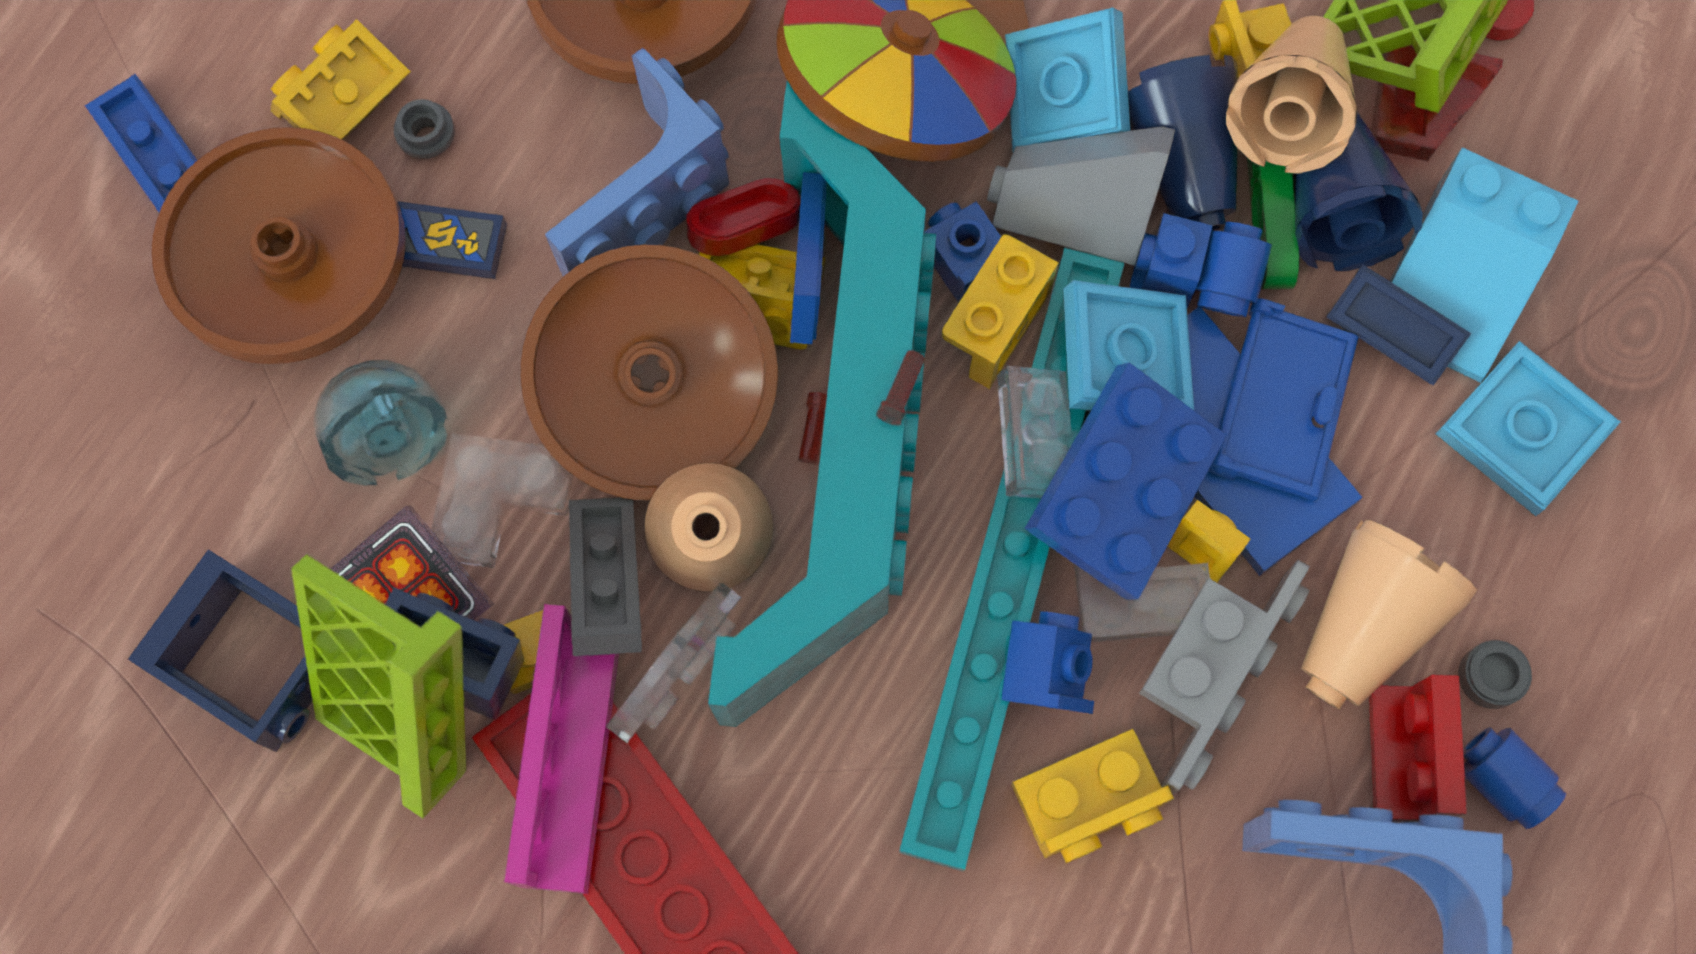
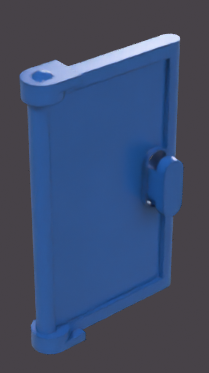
M1258 298L1257 304H1251L1249 309V316L1251 318L1220 430L1227 437L1208 471L1233 481L1239 476L1284 492L1317 501L1359 337L1356 334L1285 312V305ZM1312 418H1314L1318 424L1323 425V428H1317L1316 426H1314L1312 423Z

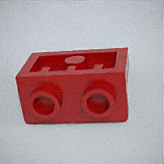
M1431 674L1413 686L1381 685L1369 696L1373 808L1392 811L1393 821L1419 822V816L1459 817L1467 814L1459 676Z

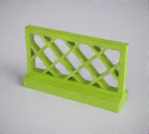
M1334 0L1323 17L1333 21L1341 29L1342 33L1356 29L1362 43L1346 48L1351 74L1414 91L1416 107L1439 113L1508 0H1389L1359 10L1355 2L1356 0ZM1439 3L1444 12L1442 17L1418 25L1414 23L1409 12ZM1392 17H1398L1404 28L1403 30L1373 38L1368 25ZM1411 44L1417 54L1410 67L1385 61L1382 56L1384 53Z
M306 554L291 570L315 719L400 776L402 805L424 819L466 772L461 625L437 611L420 628Z

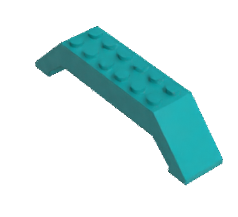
M788 81L786 82L779 137L784 183L792 185L801 195L803 172L820 173L827 181L825 225L844 246L807 577L735 637H716L708 705L719 725L737 727L888 614L890 595L902 596L907 541L895 540L896 533L908 534L913 477L901 476L902 471L914 472L919 414H910L908 412L920 413L937 234L924 233L926 209L866 147L840 135L815 116L796 95Z

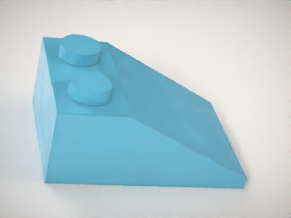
M1463 147L1440 179L1423 213L1422 228L1417 235L1414 231L1390 282L1471 333L1447 367L1481 383L1555 253L1579 201Z

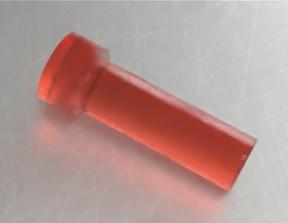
M912 350L906 352L886 400L881 401L876 412V416L880 420L891 425H901L906 413L904 407L925 360L922 354Z
M808 393L806 402L808 412L798 460L804 463L816 464L826 410L827 394Z

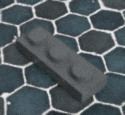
M620 497L569 500L573 656L642 652L633 499Z

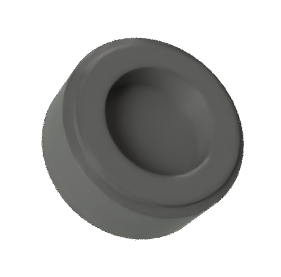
M1491 640L1479 644L1464 655L1459 665L1458 676L1462 690L1471 701L1485 708L1500 709L1524 697L1531 685L1532 671L1526 656L1516 646L1505 641Z

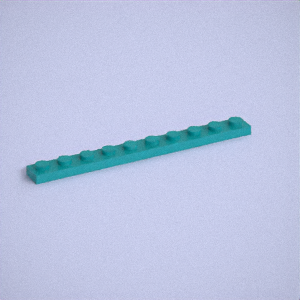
M1064 248L899 853L959 871H965L1009 701L1001 700L1012 620L1021 622L1031 621L1050 546L1024 528L1078 435L1086 411L1069 408L1063 288L1073 280L1119 286L1124 267L1123 262Z

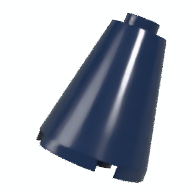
M1203 55L1171 61L1139 72L1141 85L1128 91L1130 130L1162 126L1175 129L1170 153L1159 186V191L1170 214L1213 225L1212 231L1223 228L1226 223L1225 217L1236 212L1237 147L1226 126L1229 95L1239 78L1236 60L1232 56L1224 55V66L1212 67L1210 55Z
M1358 112L1354 132L1340 156L1323 168L1299 174L1294 173L1295 235L1299 256L1308 266L1318 269L1316 260L1333 262L1335 271L1356 270L1362 264L1367 267L1373 266L1395 256L1403 250L1402 238L1412 228H1414L1416 235L1422 228L1423 212L1417 197Z

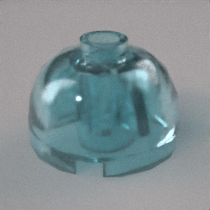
M368 360L350 366L333 377L320 393L313 420L316 438L328 469L343 481L363 486L378 485L374 476L386 475L396 469L398 480L413 475L435 458L445 445L447 432L444 428L447 415L437 392L415 369L391 360Z

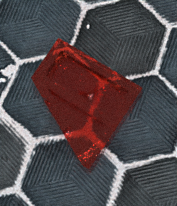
M1411 44L1384 53L1382 56L1385 61L1410 67L1417 54ZM1475 53L1439 113L1416 107L1414 91L1378 82L1371 127L1372 134L1387 153L1428 161L1503 67V59Z

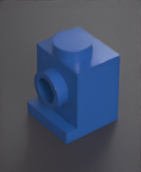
M977 201L964 209L958 203H951L942 207L931 216L928 221L930 228L924 231V233L937 234L934 268L958 303L1001 238ZM968 238H971L975 245L969 247L959 244Z
M1163 213L1156 235L1144 234L1129 288L1186 295L1188 308L1199 283L1213 225Z
M1041 611L1039 623L1012 620L1001 700L1093 714L1095 701L1083 699L1085 683L1091 674L1093 665L1090 650L1092 633L1078 630L1080 617Z

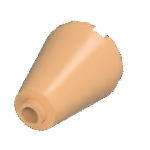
M1307 16L1293 22L1237 79L1229 95L1226 126L1235 146L1252 162L1264 167L1267 161L1275 165L1286 166V173L1299 174L1323 168L1343 153L1356 126L1357 104L1345 39L1341 29L1333 21L1324 17Z
M696 464L672 474L654 493L645 516V539L648 550L656 565L674 582L698 591L724 590L746 580L758 569L765 559L772 540V514L763 492L744 473L721 464ZM703 513L716 516L720 523L718 535L708 541L698 538L693 532L695 518Z
M1361 520L1351 534L1301 669L1311 677L1305 688L1339 710L1346 700L1359 706L1470 604L1477 589L1471 581L1445 561L1439 567L1434 561L1422 554L1425 548L1374 521L1365 520L1363 522Z

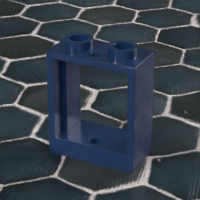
M208 549L127 660L254 743L277 752L283 743H289L297 737L309 718L310 711L307 708L312 702L305 656L260 720L191 677L184 670L241 591L301 628L298 607Z

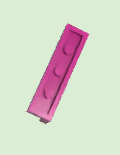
M544 604L504 882L520 888L588 894L619 654L573 656L571 614L565 606Z

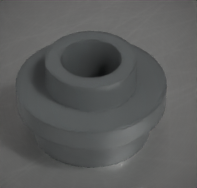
M425 99L413 100L404 105L398 112L394 124V136L400 148L409 156L419 159H428L440 155L451 145L455 135V125L449 112L440 104ZM425 127L435 128L430 134L417 137L421 129Z

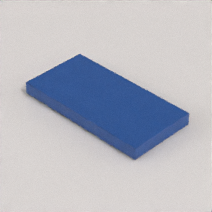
M1197 307L1187 315L1194 411L1220 429L1240 353L1201 307ZM1330 458L1328 459L1317 501L1284 492L1239 476L1233 481L1209 471L1194 496L1196 500H1199L1211 510L1221 512L1229 517L1237 529L1251 539L1241 554L1259 576L1363 498Z

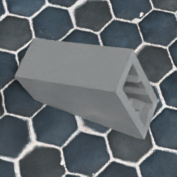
M1162 126L1015 147L1008 167L997 165L990 184L987 201L997 203L993 226L1135 266L1168 160L1175 129Z

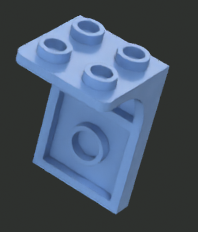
M643 48L631 57L644 107L664 133L657 145L644 158L545 234L562 276L586 260L609 250L643 244L663 245L669 237L670 231L687 218V214L692 206L717 195L730 185L725 161L729 158V155L722 143L720 132L724 130V126L718 114L705 100L700 99L696 103L683 90L684 83L680 75L665 58H660L656 61Z
M1302 800L1278 801V808H1264V814L1243 824L1242 851L1378 865L1394 869L1408 876L1427 893L1439 914L1443 930V954H1512L1511 933L1509 928L1503 925V896L1508 895L1512 884V863L1509 855L1503 853V834L1463 830L1464 819L1444 815L1419 816V822L1392 823V811L1378 808L1355 807L1349 808V815L1326 816L1321 815L1322 804Z

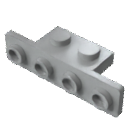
M1297 560L1284 574L1264 610L1209 578L1139 692L1145 698L1194 727L1161 784L1162 788L1169 786L1172 795L1178 792L1183 784L1193 790L1199 783L1213 758V755L1203 749L1216 728L1226 733L1232 726L1246 699L1236 694L1248 672L1257 678L1261 675L1278 646L1277 643L1269 639L1270 634L1280 618L1290 623L1304 603L1310 590L1300 583L1310 566L1300 560Z

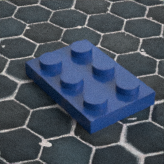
M1130 362L1117 365L1024 529L1125 600H1138L1227 435Z

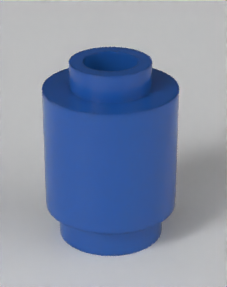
M1227 221L1223 231H1211L1199 283L1195 289L1201 292L1197 304L1198 307L1227 315L1247 317L1250 304H1257L1272 248L1270 243L1260 240L1263 232L1262 229Z
M1488 727L1477 734L1463 748V756L1467 760L1464 763L1465 778L1507 821L1517 820L1525 829L1533 828L1548 818L1566 797V792L1557 784L1559 776L1511 728H1506L1496 733L1491 727Z

